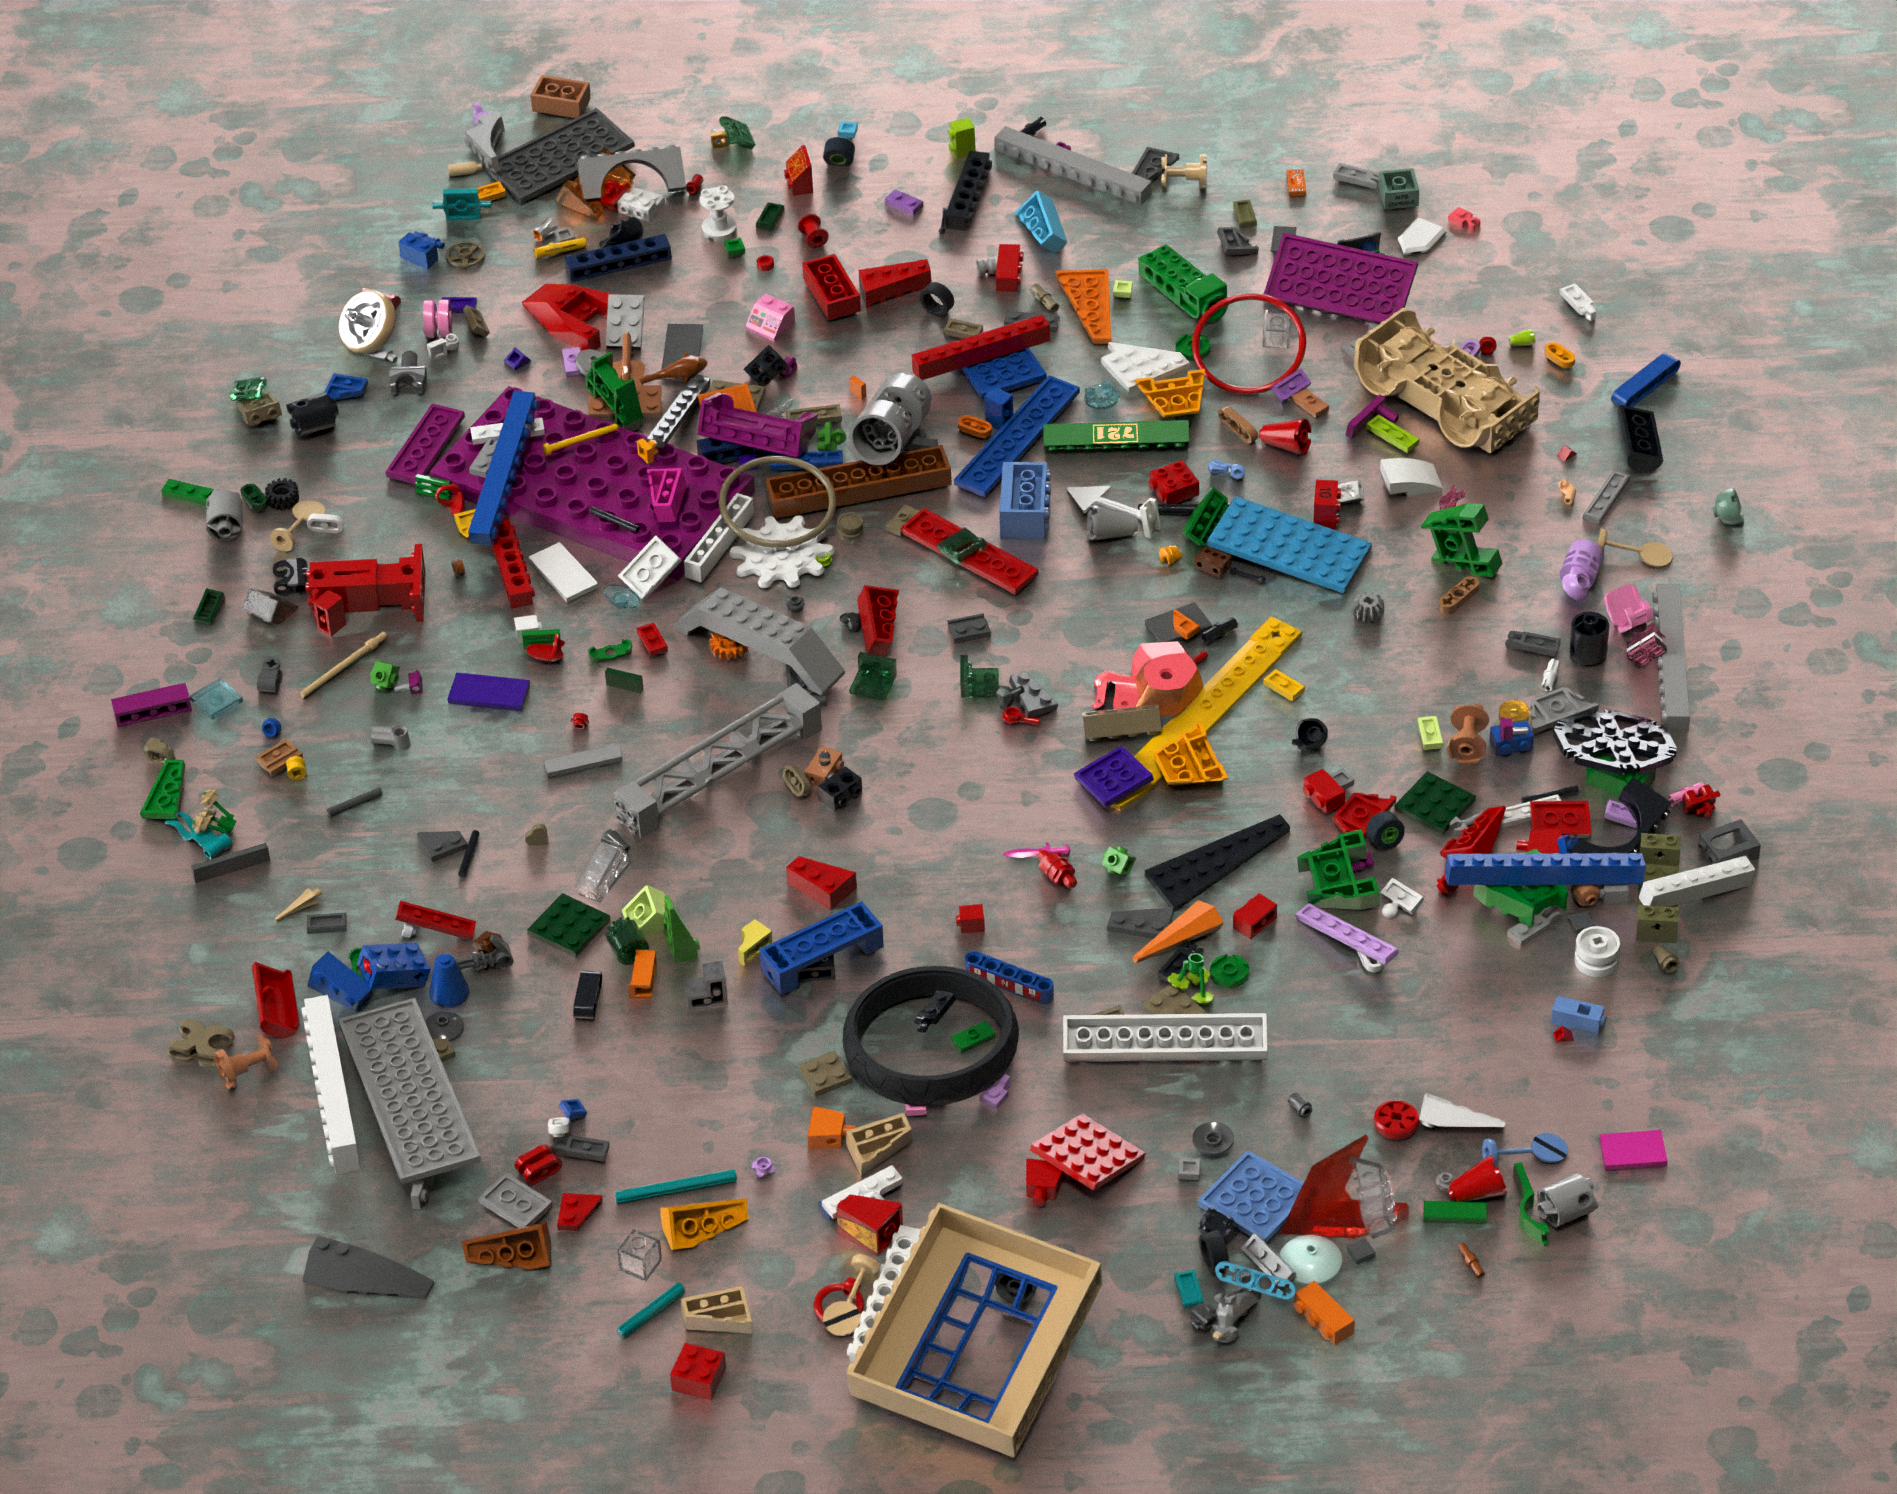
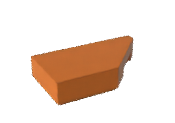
M1176 609L1173 610V626L1176 633L1188 640L1200 631V625Z

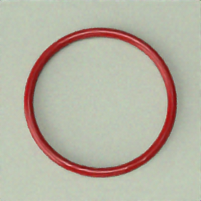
M1259 293L1237 294L1214 304L1199 320L1192 339L1193 357L1198 369H1205L1204 377L1220 389L1245 395L1259 394L1272 390L1271 388L1297 371L1306 350L1305 329L1294 310L1277 298ZM1244 300L1263 301L1277 306L1293 320L1299 335L1298 354L1291 367L1275 381L1257 387H1237L1217 379L1205 367L1199 351L1200 335L1209 318L1221 308Z

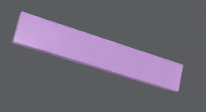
M1310 903L1296 913L1297 920L1385 965L1399 955L1398 948Z

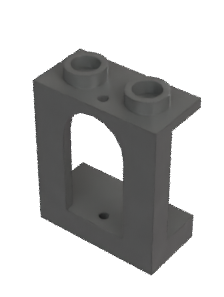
M1742 819L1700 833L1698 849L1706 856L1709 865L1748 854L1752 861L1759 859L1761 844ZM1733 832V836L1739 842L1738 845L1726 849H1717L1711 844L1713 839Z

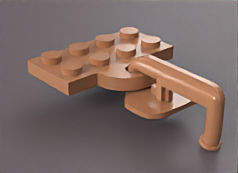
M625 332L623 334L622 361L613 362V367L621 380L623 379L626 382L632 378L634 379L644 418L661 417L662 387L661 385L643 386L640 383L639 377L645 376V365L641 361H630L634 351L632 350L631 335ZM590 393L589 416L597 419L615 418L614 412L600 396L595 399Z

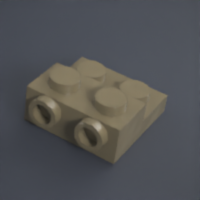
M270 392L236 402L237 409L242 413L247 425L255 426L260 424L261 421L275 420L278 416L282 415L279 401Z

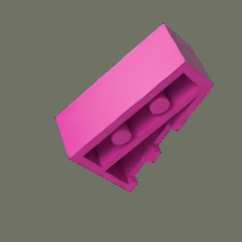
M682 468L647 469L652 503L658 522H676L687 486Z

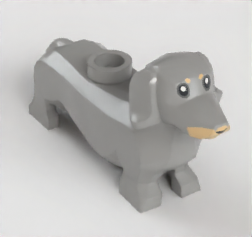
M1243 1274L1239 1277L1242 1283H1248L1251 1279L1250 1274ZM1240 1287L1239 1290L1227 1293L1224 1298L1223 1293H1219L1214 1297V1300L1218 1302L1216 1308L1218 1324L1212 1326L1215 1330L1213 1333L1215 1341L1229 1343L1237 1338L1238 1329L1234 1327L1235 1320L1239 1316L1247 1315V1310L1261 1299V1292Z

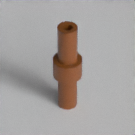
M1461 1243L1458 1249L1464 1256L1467 1266L1473 1269L1478 1278L1484 1277L1485 1272L1479 1265L1476 1255L1471 1253L1465 1243Z

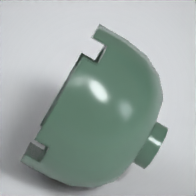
M1734 487L1726 489L1717 495L1715 507H1712L1715 518L1719 517L1722 523L1730 526L1744 523V515H1740L1742 507Z

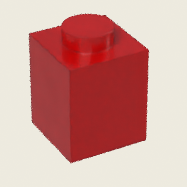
M983 904L959 906V914H956V926H960L961 934L985 932Z

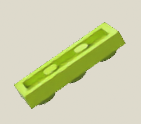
M1380 415L1366 423L1367 430L1406 453H1409L1419 445V438Z

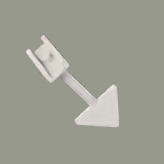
M1110 486L1067 488V492L1083 513L1092 508L1091 504H1099L1134 516L1142 521L1144 537L1149 539L1152 538V531L1154 529H1161L1156 499L1149 498L1140 507V510L1103 498L1111 490Z

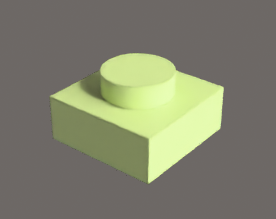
M1115 280L1113 297L1131 298L1133 281Z

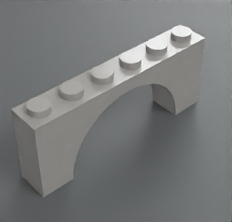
M675 145L665 146L664 149L651 147L647 151L635 149L631 153L618 151L614 153L615 155L602 153L598 154V157L585 155L581 156V159L577 161L583 203L600 201L601 186L605 177L616 167L628 163L643 164L655 170L664 180L668 192L684 191L686 189L681 149Z

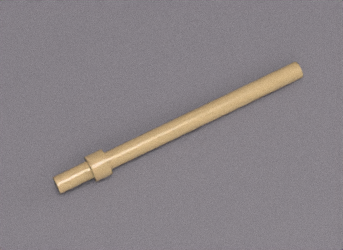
M382 632L374 639L370 638L363 647L300 691L299 695L305 698L368 651L372 652L378 647L379 643L388 638L387 634Z

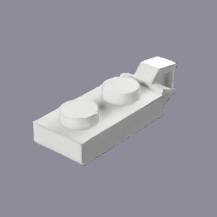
M1576 284L1560 289V295L1580 315L1584 314L1585 318L1589 321L1596 319L1597 311L1595 310L1594 302Z

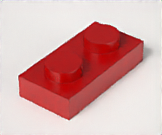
M654 622L636 628L637 634L650 657L668 651V646Z

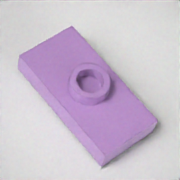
M580 347L562 349L566 377L584 375L575 366V359L580 352Z
M1609 799L1604 818L1637 829L1636 821L1630 810L1624 804Z

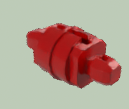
M1044 849L1038 851L1037 857L1041 861L1039 868L1049 880L1056 885H1065L1068 888H1074L1077 885V880L1074 877L1075 869L1066 858L1057 852H1048Z

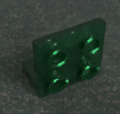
M860 652L858 655V672L849 689V693L885 701L897 676L896 659Z
M960 655L961 698L996 697L995 690L999 687V669L972 668V663H968V655Z

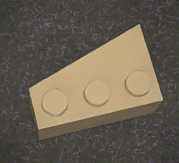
M743 1286L681 1299V1309L686 1329L753 1334L752 1319Z

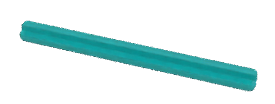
M735 1169L624 1189L616 1191L615 1198L617 1203L729 1183L737 1180V1174Z

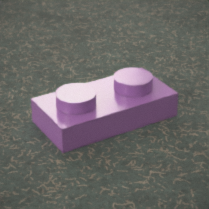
M896 189L885 198V204L913 216L923 207L922 200Z
M1300 368L1271 389L1282 403L1293 394L1309 386L1312 382Z

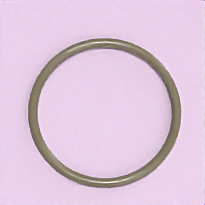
M768 456L754 459L741 465L727 477L720 490L719 509L727 526L744 540L764 547H791L815 538L826 529L835 513L836 494L829 479L815 466L792 457ZM783 463L801 467L814 474L825 486L829 497L827 514L815 529L797 538L768 540L753 536L739 528L727 511L726 496L734 480L745 471L764 464Z

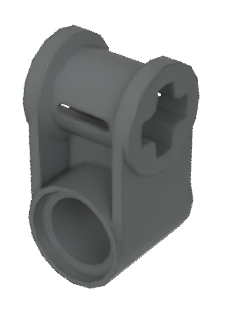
M270 657L264 661L257 679L258 691L278 692L283 677L282 671L279 669V659Z

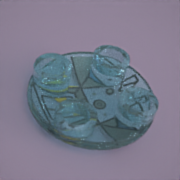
M1109 381L1087 387L1084 394L1085 403L1097 410L1113 407L1120 398L1118 389L1112 386V383Z

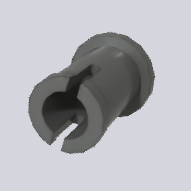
M1295 1092L1289 1096L1288 1103L1297 1110L1299 1116L1308 1117L1312 1113V1105L1309 1102H1305L1298 1093Z

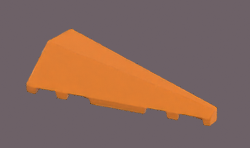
M1199 900L1137 952L1132 959L1134 963H1138L1180 948L1185 941H1191L1219 931L1224 922L1214 906Z

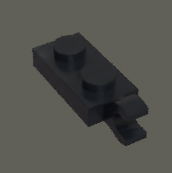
M936 991L914 1021L915 1024H920L917 1032L925 1033L930 1024L936 1025L956 1001L954 993Z

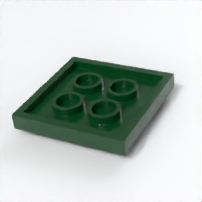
M1427 771L1394 805V810L1443 835L1449 829L1450 822L1456 816L1460 818L1475 802L1476 795Z
M561 893L527 931L529 936L576 958L611 920L610 915Z

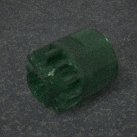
M620 917L619 920L612 921L611 927H607L608 932L605 933V936L621 964L632 965L635 962L636 950H649V944L634 919L630 920L629 917H626L623 920Z

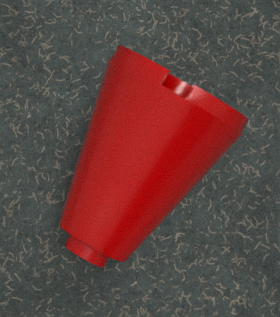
M1303 418L1267 424L1259 430V438L1265 444L1299 455L1306 454L1311 444V439H1308V433H1311V425L1309 420Z
M1492 1155L1487 1156L1449 1183L1450 1188L1447 1189L1451 1200L1466 1202L1507 1194L1505 1182L1498 1166L1495 1167L1493 1164L1495 1160Z

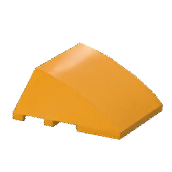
M1205 369L1188 371L1187 377L1153 381L1152 377L1135 379V383L1163 418L1200 412Z
M1200 721L1190 731L1183 732L1180 738L1169 742L1153 754L1167 785L1179 786L1228 780L1222 764H1219L1207 740V734Z

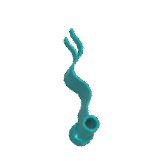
M178 812L177 816L182 817L186 821L192 833L187 831L178 821H165V824L173 825L185 840L194 839L204 849L203 853L208 859H212L218 853L229 849L233 845L232 840L227 834L223 833L217 837L209 828H206L204 833L199 832V834H196V831L192 828L193 819L186 813Z

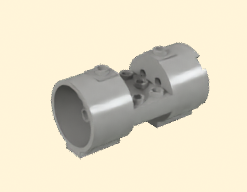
M905 373L893 374L883 382L850 428L849 442L846 447L856 461L861 459L869 464L885 465L892 462L899 455L911 435L930 411L932 397L925 382L917 376L913 377Z

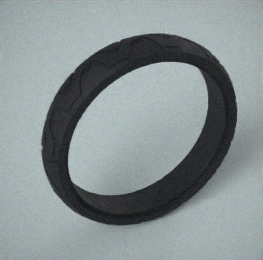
M921 966L885 976L863 991L847 1014L842 1042L851 1070L869 1089L882 1097L884 1096L887 1099L903 1104L938 1106L966 1100L985 1091L990 1085L992 1086L1007 1070L1014 1058L1019 1039V1027L1016 1014L1013 1012V1007L1000 989L991 984L986 978L955 967ZM937 990L954 993L955 998L967 1000L982 1007L995 1018L1002 1030L999 1040L993 1049L975 1064L955 1072L931 1076L910 1075L890 1070L874 1061L860 1044V1038L865 1027L878 1013L904 1000L933 996Z

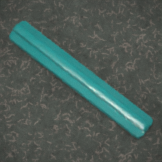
M676 1283L617 1328L618 1334L623 1338L628 1336L684 1294V1286L681 1283Z

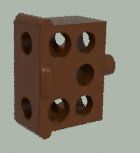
M1205 546L1198 555H1194V568L1215 577L1223 578V575L1231 568L1232 556L1209 546Z

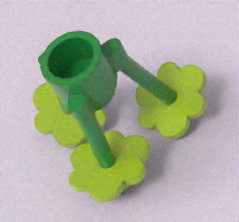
M1190 954L1188 961L1183 962L1180 974L1172 973L1168 977V981L1175 988L1187 989L1190 981L1194 985L1200 984L1201 993H1195V996L1191 997L1192 1000L1200 1005H1206L1215 998L1214 994L1205 991V984L1208 983L1210 973L1206 972L1204 957L1201 954ZM1187 969H1188L1189 972H1190V973L1187 974V979H1188V980H1186V977L1184 976V974H1185V972H1186Z

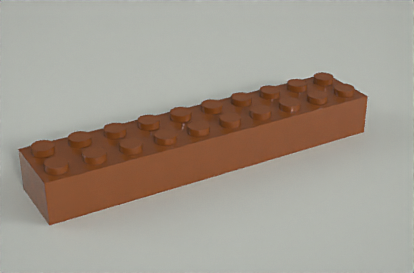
M943 445L899 453L892 462L885 465H873L860 460L818 468L829 479L834 488L836 507L952 485L951 467ZM809 471L765 479L766 496L775 519L828 509L829 497L825 486Z

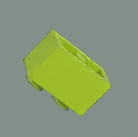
M970 118L950 122L948 135L951 143L948 146L956 159L968 156L970 150L976 151L975 127Z

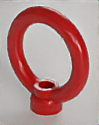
M848 1277L844 1283L827 1285L817 1293L813 1307L819 1320L823 1322L824 1311L822 1309V1302L824 1298L835 1291H842L846 1296H849L856 1279ZM860 1284L854 1299L855 1306L861 1315L864 1308V1300L859 1292Z

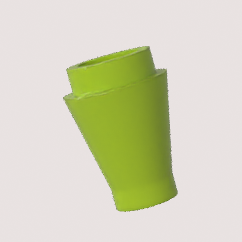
M1525 329L1513 336H1509L1510 346H1532V344L1536 343L1533 329Z

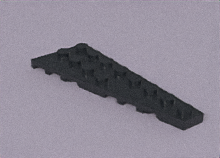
M1280 814L1151 867L1145 870V877L1167 905L1174 907V912H1176L1185 902L1188 904L1192 901V897L1198 893L1202 894L1205 892L1209 885L1219 882L1235 871L1236 866L1242 862L1246 863L1249 861L1253 854L1262 852L1266 845L1276 842L1289 833L1290 825Z

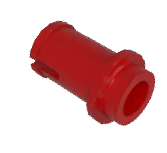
M695 174L692 180L686 184L688 193L695 194L699 191V186L704 181L700 174Z

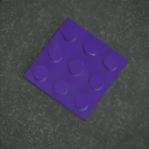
M1122 745L1074 773L1075 779L1105 808L1154 780L1153 774Z

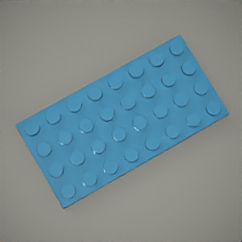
M1235 496L1207 540V546L1343 594L1372 547V543L1238 496Z

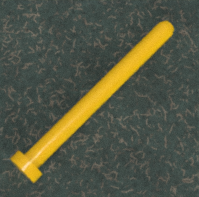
M612 424L551 445L545 443L542 445L545 456H550L553 451L617 431L619 427L618 424Z

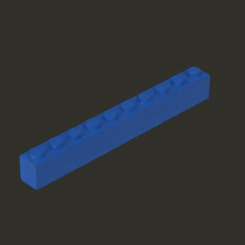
M513 392L468 530L471 544L493 546L494 539L498 537V527L503 521V511L507 509V499L512 493V483L517 477V467L521 465V455L526 449V439H529L530 427L535 421L534 414L539 409V400L536 399L535 392Z
M1642 853L1447 854L1445 877L1448 885L1643 884L1646 864Z

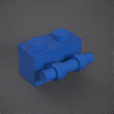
M415 231L414 234L409 232L398 242L400 258L427 270L438 261L437 248L443 249L445 243L441 242L440 239L429 237L427 233Z

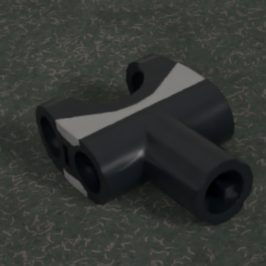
M286 559L278 561L273 565V574L284 578L274 584V592L277 595L298 596L306 594V583L309 582L307 581L306 570H310V567H308L305 559ZM278 567L285 568L283 571L276 570ZM280 586L286 587L285 590H279L277 588Z

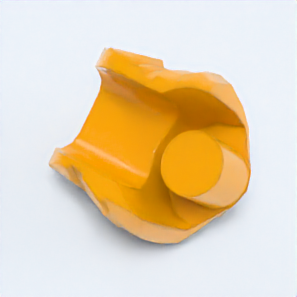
M1176 545L1162 547L1159 549L1160 561H1167L1168 566L1181 559L1182 553Z

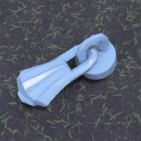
M1215 459L1208 465L1209 472L1213 475L1231 474L1234 479H1241L1245 475V468L1241 464H1227Z

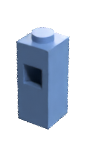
M1557 995L1552 1008L1551 1023L1598 1034L1600 1028L1605 1027L1607 1016L1604 1015V1006Z

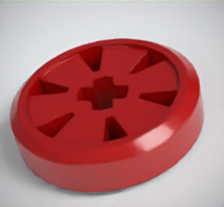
M1401 1100L1387 1101L1376 1109L1374 1126L1378 1133L1386 1138L1394 1140L1405 1139L1412 1136L1418 1130L1419 1113L1408 1102Z

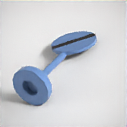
M1551 1133L1537 1135L1532 1141V1148L1498 1150L1497 1144L1493 1139H1485L1482 1145V1156L1485 1159L1487 1156L1492 1155L1495 1160L1493 1162L1494 1166L1498 1163L1499 1155L1534 1153L1542 1161L1557 1163L1566 1158L1568 1146L1562 1138Z

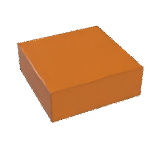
M853 375L849 378L850 392L863 400L866 398V383Z

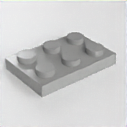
M609 294L606 348H623V334L628 332L631 335L632 348L642 349L644 295Z
M505 1173L479 1197L481 1205L518 1228L534 1225L553 1207L551 1200L508 1173Z

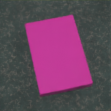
M1661 1130L1599 1135L1605 1170L1667 1166L1668 1160Z

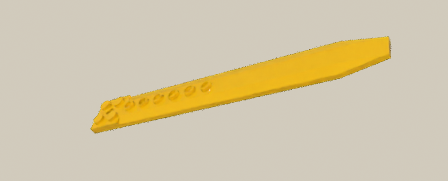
M1271 616L1250 637V640L1202 687L1195 699L1184 710L1176 714L1162 728V731H1159L1134 756L1153 774L1154 780L1112 804V806L1121 810L1150 792L1164 778L1153 754L1169 742L1180 738L1183 732L1190 731L1199 721L1207 734L1302 637V631Z

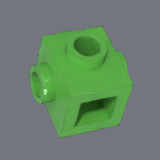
M376 661L370 673V683L376 684V688L387 691V688H394L399 680L400 666L384 661Z
M1117 845V848L1109 847L1104 852L1101 865L1107 867L1106 871L1114 875L1119 873L1129 876L1136 857L1128 854L1126 848Z

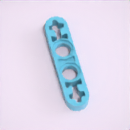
M1222 1261L1215 1267L1216 1276L1224 1282L1286 1300L1292 1298L1295 1294L1294 1284L1287 1279L1227 1261ZM1225 1266H1228L1229 1271L1235 1272V1268H1238L1235 1274V1281L1231 1280L1233 1275L1230 1274L1222 1277L1219 1269H1224ZM1244 1271L1249 1272L1251 1275L1248 1283H1242L1239 1280V1275ZM1266 1277L1271 1280V1286L1268 1289L1260 1287L1259 1282L1262 1278ZM1275 1280L1279 1281L1277 1283L1278 1286L1284 1287L1285 1284H1288L1291 1291L1286 1292L1285 1295H1282L1283 1292L1280 1289H1275V1293L1272 1292L1275 1287Z

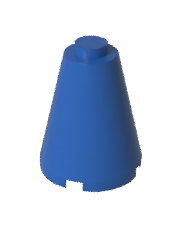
M447 953L436 957L429 989L431 1001L436 1005H444L445 1008L461 1005L465 1001L466 996L469 995V986L455 958Z

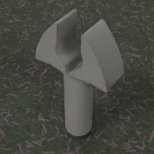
M1477 813L1465 820H1460L1456 816L1450 822L1449 831L1454 829V835L1461 836L1460 831L1473 825V820L1482 813Z

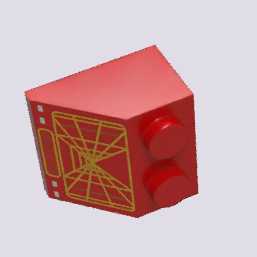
M802 145L786 161V169H784L788 190L791 189L793 196L813 193L812 165L805 145Z

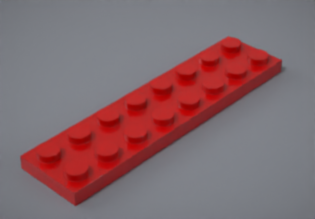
M925 508L900 527L903 535L1015 595L1039 575V570L1034 566Z

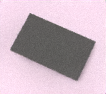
M1274 226L1271 252H1274L1275 256L1283 233L1296 235L1297 227Z

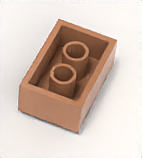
M541 75L531 93L532 111L571 118L582 116L591 99L589 82Z

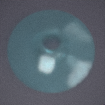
M612 584L608 585L604 590L606 599L618 608L633 609L640 603L638 595L625 586Z

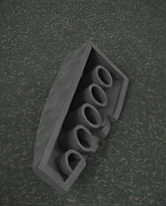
M322 1236L316 1238L309 1250L303 1275L304 1283L339 1293L357 1291L363 1295L371 1292L379 1293V1296L398 1294L399 1297L426 1299L434 1285L433 1280L394 1260L363 1248Z

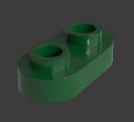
M246 484L240 489L241 497L251 510L260 512L267 508V497L257 485Z

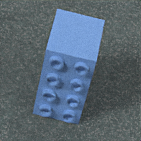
M1003 462L1000 497V539H1045V532L1049 531V521H1046V519H1049L1048 507H1050L1049 495H1051V484L1047 482L1051 479V470H1047V462Z

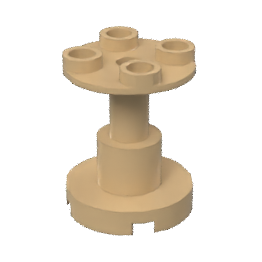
M1165 154V157H1162V169H1165V174L1161 176V186H1165V189H1167V177H1186V180H1199V189H1206V185H1203V183H1206L1207 161H1203V159H1207V154H1200V163H1186V166H1167V154Z

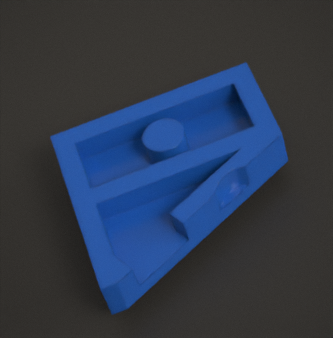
M334 373L324 392L333 400L362 396L368 385V379Z

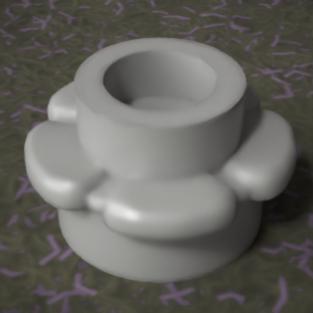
M1447 1172L1440 1173L1437 1176L1436 1184L1441 1191L1447 1192V1189L1450 1188L1449 1183L1455 1180V1176Z

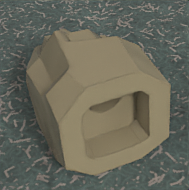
M149 738L144 748L145 757L148 760L161 765L164 764L166 759L175 760L174 750L169 748L167 744L163 743L160 739Z

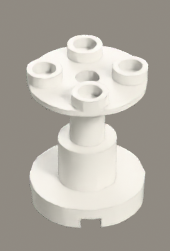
M721 185L715 188L703 189L700 196V204L708 210H713L710 212V216L702 223L703 236L709 239L708 237L713 238V241L716 242L731 239L732 234L737 231L736 221L728 216L724 210L734 202V194L728 190L727 186Z

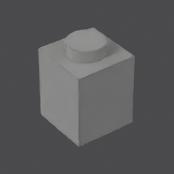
M1602 884V886L1598 887L1600 890L1599 898H1603L1604 906L1628 904V884Z

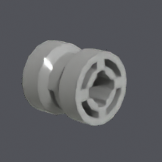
M989 257L987 260L977 259L979 277L985 276L987 273L991 275L996 274L997 265L995 257Z

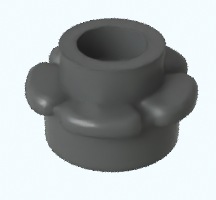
M792 596L786 602V605L791 612L797 613L803 610L805 603L802 597Z

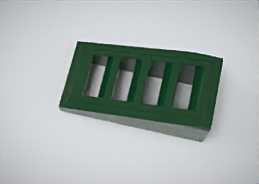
M206 588L193 620L211 625L226 599L224 592ZM201 615H205V616H209V617H208V618H204V617H200V616H201Z

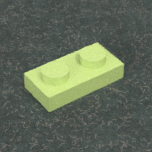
M1437 717L1417 718L1423 749L1443 748V740Z

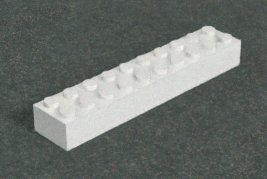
M328 995L304 999L305 1007L301 1009L303 1020H308L304 1021L306 1034H310L306 1036L308 1048H313V1050H309L311 1064H316L312 1065L314 1079L318 1078V1080H314L316 1092L321 1093L317 1095L319 1107L324 1108L320 1110L322 1123H326L323 1125L325 1139L329 1138L326 1140L328 1154L332 1153V1155H328L330 1167H335L336 1175L359 1171L360 1165Z
M1266 1013L1063 1015L1064 1062L1267 1060Z

